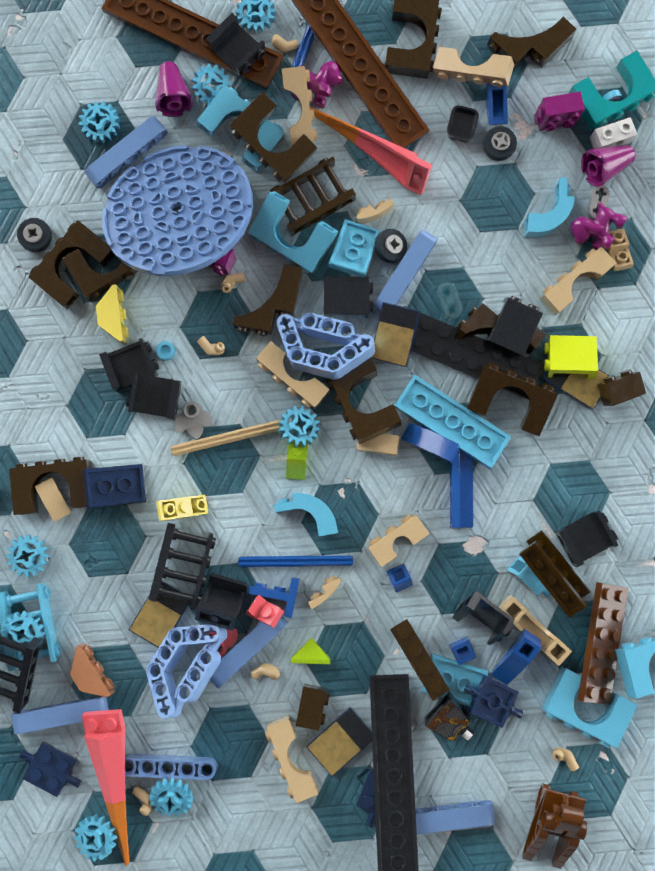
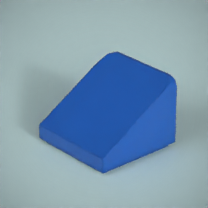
M404 564L386 571L395 592L413 585Z
M467 637L449 644L458 665L477 658Z

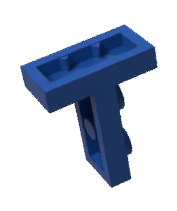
M291 578L289 592H286L284 587L274 586V589L266 588L267 584L255 582V585L250 586L249 594L287 601L284 617L292 618L300 578Z

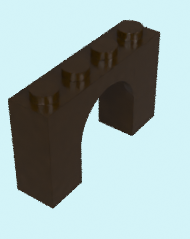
M394 0L392 21L417 25L423 31L425 41L415 49L388 47L385 67L390 74L428 79L429 72H433L435 61L431 60L432 54L435 55L437 43H434V37H438L439 25H436V21L440 19L442 8L439 7V0Z
M262 91L230 124L231 133L237 140L242 139L246 143L245 148L251 154L255 152L259 157L258 161L265 168L269 167L273 171L272 175L278 182L282 180L286 183L316 153L317 147L305 134L288 150L281 153L270 152L260 144L258 140L259 129L277 110L276 104Z
M79 220L68 227V232L56 241L55 247L43 256L42 262L33 267L28 278L67 310L79 295L65 284L60 277L59 267L62 258L79 249L105 267L115 256L110 246Z
M79 249L62 258L84 297L89 301L99 299L102 293L109 290L112 285L118 286L120 282L132 279L135 276L134 274L139 272L121 262L120 266L113 272L106 274L97 273L92 270Z
M371 357L340 379H326L330 390L334 389L336 393L334 399L337 406H342L344 410L341 414L345 423H350L352 429L349 432L352 439H357L359 444L401 426V419L393 404L374 413L367 414L358 412L349 402L350 393L358 384L378 376Z
M490 362L489 365L484 363L468 401L467 409L485 416L497 391L507 386L521 388L529 397V406L520 425L521 430L540 437L558 396L557 391L554 390L555 387L544 383V385L538 384L536 379L528 376L522 378L518 376L519 373L510 369L507 371L501 370L500 366Z
M74 457L73 461L66 462V459H56L52 464L40 461L35 462V466H28L27 463L16 464V468L9 469L13 515L38 513L35 485L39 484L40 480L50 473H59L67 480L70 488L72 508L87 507L83 470L91 469L92 467L91 460H87L85 457Z
M406 619L391 628L392 634L432 701L449 692V687L409 621Z

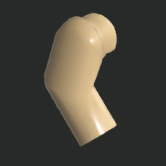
M278 34L272 36L271 43L273 47L281 53L299 49L296 39L287 42Z
M244 272L227 275L220 285L222 292L229 293L236 283L245 282Z
M205 336L197 341L208 355H221L224 353L225 345L222 342L210 344Z
M263 663L250 671L254 680L262 675L271 677L272 680L280 677L279 669L268 663Z
M561 747L553 750L552 757L555 761H565L570 771H575L579 768L570 750Z

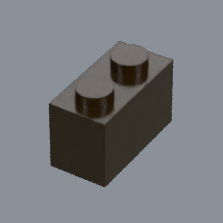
M631 369L620 372V376L617 377L614 375L603 379L604 382L597 384L603 406H615L646 394L641 373L632 372Z
M304 683L296 726L318 731L320 725L324 726L326 714L322 712L324 705L328 706L330 694L326 693L327 688Z

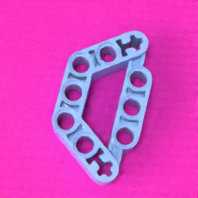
M306 313L301 319L293 318L288 314H282L277 319V326L291 366L295 370L337 380L368 360L375 353L373 338L367 334H355L354 327L349 322L314 313ZM309 323H314V325L310 327L307 326ZM286 325H288V326H289V329H290V330L287 331V332H286V329H285V326H286ZM326 328H332L330 331H324ZM298 332L305 333L309 337L344 345L345 347L333 355L303 348ZM345 332H349V333H350V334L347 335V336H343V335H342V334L345 333ZM291 340H296L295 343L288 344ZM349 355L354 356L352 359H346ZM298 356L302 357L300 360H294ZM315 361L320 362L318 365H312ZM338 366V369L330 370L331 367Z
M206 624L176 627L168 632L146 669L155 707L161 718H177L181 714L185 702H195L198 700L220 664L221 656L217 649L227 638L226 629ZM199 632V638L196 640L195 635ZM217 632V635L209 636V633ZM181 633V639L178 641V635ZM205 645L193 660L176 689L172 672L188 646ZM170 650V651H171V655H170V657H169V659H168L167 653H168V651ZM210 654L211 660L208 663L207 656ZM160 667V674L158 675L157 669ZM198 671L200 672V679H199V680H197V678H196V675H197V672H198ZM165 686L166 691L163 694L162 689ZM187 689H189L190 695L188 698L186 696Z

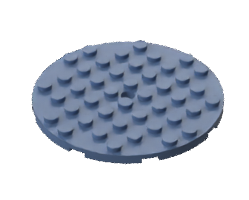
M181 145L156 151L144 157V161L135 167L130 166L117 179L108 193V201L102 212V228L107 243L124 264L139 272L156 276H176L191 273L219 260L240 240L250 222L253 210L252 189L244 170L227 154L206 146L188 148L187 145ZM179 206L181 207V209L178 210V213L176 211H173L174 208Z

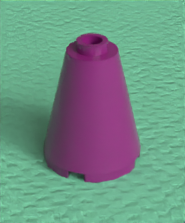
M170 61L164 62L159 67L155 101L156 110L158 112L161 111L162 115L166 117H180L184 111L188 110L189 112L193 107V99L180 70L175 63Z
M630 145L589 149L581 158L582 172H586L588 176L586 180L590 185L594 187L602 186L635 161L636 152Z

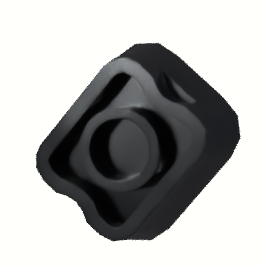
M460 105L453 107L447 126L448 137L464 143L469 142L475 134L479 118L477 110Z

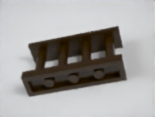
M334 157L322 159L317 166L281 186H274L270 190V192L275 191L282 196L293 190L306 211L304 216L298 218L288 205L285 214L289 219L287 231L291 237L356 200V193L353 188L348 191L344 189L332 169L335 166ZM323 172H326L338 192L337 197L332 200L328 199L316 179V176ZM308 181L322 202L321 206L316 209L311 207L299 187Z
M541 530L526 541L529 546L520 551L519 555L570 618L586 608L587 604L582 598L591 591L546 534Z

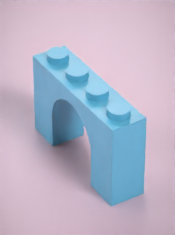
M224 85L197 119V127L212 138L227 119L239 116L251 102L241 99L233 88H227ZM267 119L259 129L258 140L266 150L273 152L282 141L285 133L280 125L277 123L273 124ZM247 150L242 157V162L256 173L262 167V164L258 161L259 157L255 152L251 154Z
M275 191L269 192L248 233L253 235L252 238L254 240L269 245L268 248L273 252L283 254L287 261L299 264L303 271L313 273L318 269L338 231L322 221L316 225L304 246L290 245L283 239L280 233V221L290 200Z
M655 638L639 639V643H624L622 648L615 649L627 696L637 699L654 694L649 674V662L655 653Z
M561 666L542 706V709L546 711L545 715L555 721L557 718L563 720V725L572 730L577 727L582 730V735L590 739L593 736L600 739L599 743L607 748H610L611 745L618 748L637 708V704L614 693L611 703L600 718L593 721L581 720L574 710V698L580 687L581 675Z

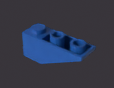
M523 629L491 672V675L505 685H508L531 663L540 651L541 639Z

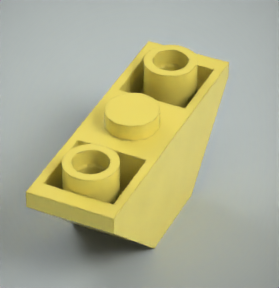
M112 285L96 305L97 322L103 330L119 342L127 344L126 338H129L128 328L124 325V320L127 319L125 308H122L124 293L117 285Z
M205 495L156 501L159 521L208 514Z

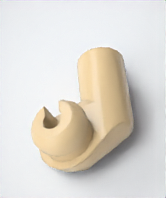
M137 785L132 794L142 801L143 806L140 807V813L148 816L154 806H150V794Z

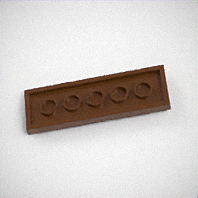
M596 582L578 695L579 701L601 704L611 703L617 664L615 649H618L620 645L628 593L627 587Z

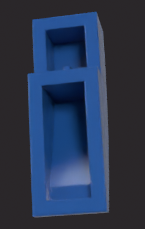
M484 83L488 124H508L507 86L495 87Z
M410 422L401 437V440L449 463L453 462L460 448L458 443Z

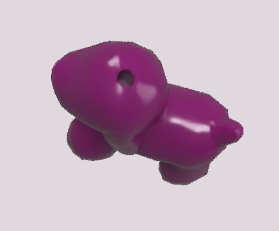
M334 61L324 63L317 74L309 71L310 82H307V89L311 90L314 94L313 105L324 109L326 106L325 97H330L331 86H338L343 82L340 68ZM291 92V97L300 101L299 98L293 92Z
M598 202L599 211L595 220L583 216L577 217L572 221L570 230L575 238V243L583 244L590 237H594L592 245L596 250L601 246L608 250L615 239L608 233L611 222L621 229L628 217L615 213L612 209L605 207L603 203Z

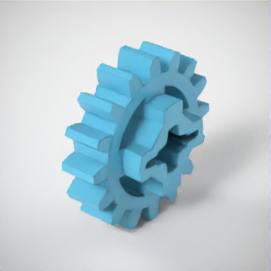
M241 0V3L237 2L235 12L238 23H241L243 29L247 27L248 33L254 30L255 34H257L259 29L264 33V27L270 29V22H275L276 9H274V2H271V0Z
M208 64L206 69L204 66H201L199 68L200 72L196 71L194 73L197 78L191 79V82L195 83L191 90H196L193 96L200 97L199 103L205 101L206 107H208L224 85L228 88L232 84V82H227L229 74H223L224 68L219 71L218 65L212 68ZM205 74V81L200 83L202 76ZM209 83H211V85H214V86H216V87H215V88H212V87H209V86H206V85H208Z
M97 101L94 102V106L87 104L89 109H82L84 115H79L81 120L79 126L82 128V133L86 135L88 140L93 138L95 143L99 139H101L102 143H105V138L111 141V135H117L115 129H120L118 124L120 118L117 116L116 109L113 110L111 104L106 107L104 101H102L101 105H98Z
M294 406L292 411L287 409L286 414L281 415V420L278 423V426L281 428H279L278 433H283L281 439L287 438L288 445L293 442L295 448L298 444H301L302 448H304L306 442L311 445L313 440H316L318 436L316 433L320 431V428L316 426L319 425L320 421L314 420L317 415H311V409L304 411V406H301L300 410H298ZM292 417V422L287 424V421ZM309 429H311L310 434L306 436V431H309Z
M26 535L25 538L19 536V542L13 540L12 544L14 546L7 548L11 551L10 554L6 555L7 558H10L7 565H13L11 571L18 570V576L23 575V573L25 577H30L31 574L33 576L38 575V571H44L42 565H48L49 562L45 558L50 557V554H46L45 551L49 547H43L45 541L41 540L38 542V536L33 538L31 535ZM28 543L34 544L37 548H32ZM28 553H34L31 554V556H29L28 559H22ZM19 563L25 564L26 568L20 566Z
M17 611L14 613V618L8 616L6 618L8 622L2 623L5 629L0 630V634L11 639L10 634H12L14 641L20 643L26 641L29 643L34 637L39 638L45 635V632L40 631L44 624H38L40 617L34 619L33 612L27 616L26 611H23L21 615ZM24 620L22 624H14L16 621ZM21 629L25 630V631H24V634H25L24 636H21V635H20V634H21V632H20Z
M164 778L162 783L157 781L156 786H152L149 800H151L150 806H155V812L162 811V816L167 813L170 818L172 814L179 817L180 812L185 815L186 811L190 810L193 801L192 789H187L188 784L182 785V780L175 782L174 778H171V781H167Z
M98 814L94 816L90 815L79 822L80 827L75 829L78 835L74 837V840L79 842L75 847L82 849L79 853L80 855L85 853L87 860L92 857V860L96 861L104 859L113 852L112 848L116 846L113 840L117 838V835L112 833L116 828H110L111 820L105 822V816L99 818Z

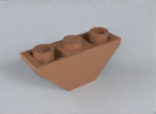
M85 642L78 645L75 650L70 676L80 692L109 697L115 692L111 679L106 678L103 673V666L94 659L92 648L86 645Z

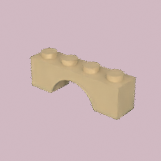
M439 47L433 69L440 79L447 80L448 78H453L459 82H466L467 80L479 85L487 83L495 87L509 85L514 62L512 56L493 54L488 61L481 65L468 66L461 61L457 49Z
M305 66L283 68L284 89L293 92L299 98L302 108L299 120L289 128L291 146L303 134L314 143V141H317L316 129H312L311 123L315 121L314 110H310L309 102H312V92L307 89V82H310L309 70H305Z
M602 246L597 250L593 248L585 255L586 260L576 262L571 267L572 272L569 274L565 272L557 279L559 283L554 287L551 284L543 291L544 295L541 300L555 316L574 300L572 284L575 279L588 276L598 280L616 264Z
M270 341L257 356L256 360L259 362L257 366L265 373L267 371L273 374L272 378L278 384L283 382L288 387L286 390L294 397L296 395L301 397V402L307 408L313 407L316 409L330 390L316 378L308 381L292 379L284 368L286 353Z
M508 595L498 606L515 619L513 625L520 632L526 629L541 639L540 651L554 664L559 666L572 652L539 623L513 596Z
M288 715L269 723L265 735L268 742H272L274 746L272 752L275 760L280 761L282 767L279 768L283 780L287 779L289 784L287 787L288 794L291 799L294 798L295 802L299 803L318 795V787L312 772L297 768L289 758L288 748L296 738L297 733Z

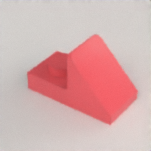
M257 595L245 614L274 628L284 611L267 602L260 595Z

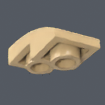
M390 198L386 201L382 200L376 205V210L371 205L366 208L362 207L356 213L355 222L365 224L383 217L393 210L394 202Z
M624 228L609 231L608 233L615 238L608 249L609 255L616 262L613 270L619 271L632 268L634 263L628 249L630 243Z
M382 434L362 444H359L357 441L356 450L361 452H377L380 455H397L400 437Z
M53 477L35 485L43 504L54 522L72 513Z
M333 575L324 580L325 584L322 587L325 593L322 594L319 591L310 596L311 600L308 603L311 609L317 607L331 596L341 582L340 577L335 578Z

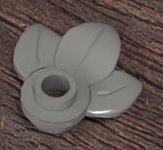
M193 401L186 403L183 406L182 413L175 419V431L179 433L187 430L195 439H199L202 435L204 426L212 425L210 413L202 410L201 406ZM191 408H195L196 410L195 414L193 415L189 413V410Z

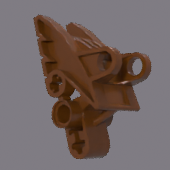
M542 783L538 792L535 814L526 838L522 859L531 861L547 840L548 834L558 836L559 839L555 848L552 867L561 869L578 848L580 840H584L586 837L587 822L584 821L586 799L579 797L578 793L572 790L569 794L550 790L548 784Z

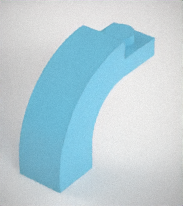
M560 177L556 183L555 207L553 210L542 214L528 213L525 218V237L548 235L558 229L569 216L574 205L575 196H569L570 184H567L568 178Z
M293 493L292 502H289V498L278 500V504L274 505L275 512L303 509L311 513L316 520L319 536L338 533L333 513L317 497L304 493Z

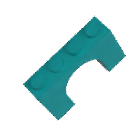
M638 50L622 58L616 66L628 89L627 98L624 100L613 102L603 98L590 77L581 80L571 87L569 93L581 91L585 108L582 117L590 131L607 125V121L614 119V121L624 115V112L628 110L630 112L634 111L640 106V103L644 101L648 103L655 98V78Z

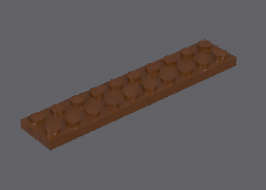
M106 0L103 4L102 11L238 76L208 48L206 38L219 24L169 0ZM265 47L266 52L263 58L259 61L257 60L252 65L251 70L246 74L244 73L240 78L268 90L284 57L282 54Z
M292 0V3L333 61L338 64L340 71L390 142L406 148L429 132L425 122L338 0Z

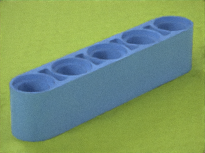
M155 116L148 118L90 164L84 172L96 188L103 187L167 135L168 131Z
M421 229L373 305L375 308L381 311L383 302L398 304L435 246L438 238Z
M281 616L274 628L262 622L253 628L221 658L219 666L210 679L217 688L221 687L288 624L284 617Z
M96 696L23 710L20 714L12 713L11 717L14 734H22L83 722L82 715L84 712L109 709L107 697Z
M127 754L125 756V761H130L133 764V769H128L125 766V776L210 780L215 775L218 767L216 760L210 757ZM144 763H152L153 769H146ZM164 763H170L173 766V770H166ZM190 764L193 771H186L183 765ZM210 765L213 771L207 773L204 771L203 766Z
M490 800L416 809L417 835L490 826L496 823L493 802Z

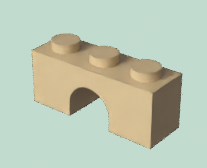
M407 515L401 520V525L395 527V525L391 526L385 531V536L382 538L377 536L369 542L370 546L367 548L380 567H383L397 557L392 547L393 541L397 537L404 536L412 545H415L429 535L417 515Z

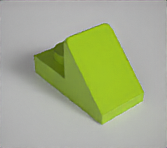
M293 442L288 445L286 479L305 480L307 442L304 448H302L301 444H298L295 448Z

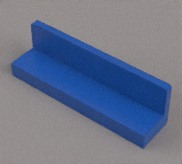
M458 450L453 462L450 463V528H472L473 458Z

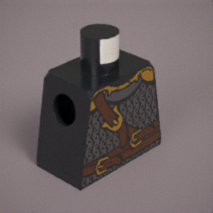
M450 691L424 717L427 728L449 741H454L459 735L467 741L474 733L468 727L470 724L469 713Z

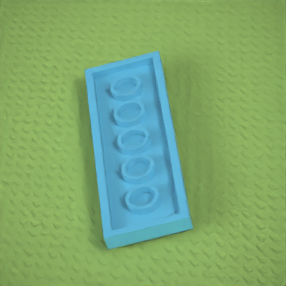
M415 374L394 405L397 410L428 430L460 445L459 450L489 469L493 467L511 438L510 435Z

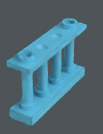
M46 583L36 585L37 591L14 596L9 595L8 591L0 592V630L5 629L2 623L8 622L6 619L8 616L14 618V614L11 611L12 604L39 598L41 610L33 611V618H43L44 629L40 631L45 632V635L42 637H46L48 648L40 650L38 658L50 656L51 662L59 660L61 648L56 641L49 604L50 589L48 586L46 587ZM24 620L16 621V622H14V624H15V623H19V622H23ZM4 648L5 655L23 660L24 655H18L17 650L10 653L11 648ZM7 664L8 672L18 669Z

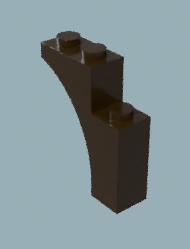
M563 16L548 30L529 37H509L494 32L490 36L487 46L493 54L512 56L514 62L513 70L528 56H530L533 63L542 68L573 38L577 29Z
M283 265L278 286L271 297L255 311L234 317V328H237V331L242 333L253 331L256 332V335L267 336V334L272 335L276 313H279L278 316L282 314L294 316L303 273L302 268Z
M484 303L479 308L475 306L468 313L470 318L467 321L463 319L456 327L458 331L454 336L462 340L473 335H488V333H491L498 315ZM538 327L526 350L528 355L546 336Z

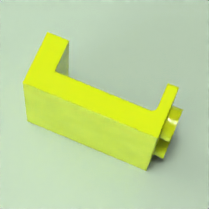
M550 335L548 343H544V354H547L544 370L548 371V378H552L554 373L587 374V379H595L598 373L596 336Z

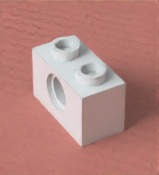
M630 117L595 129L590 136V140L594 149L621 146L631 143L637 136V132Z

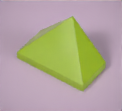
M311 637L291 657V663L330 664V657Z

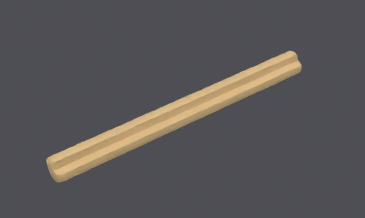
M279 420L173 445L171 446V451L174 456L276 432L281 427L278 426Z

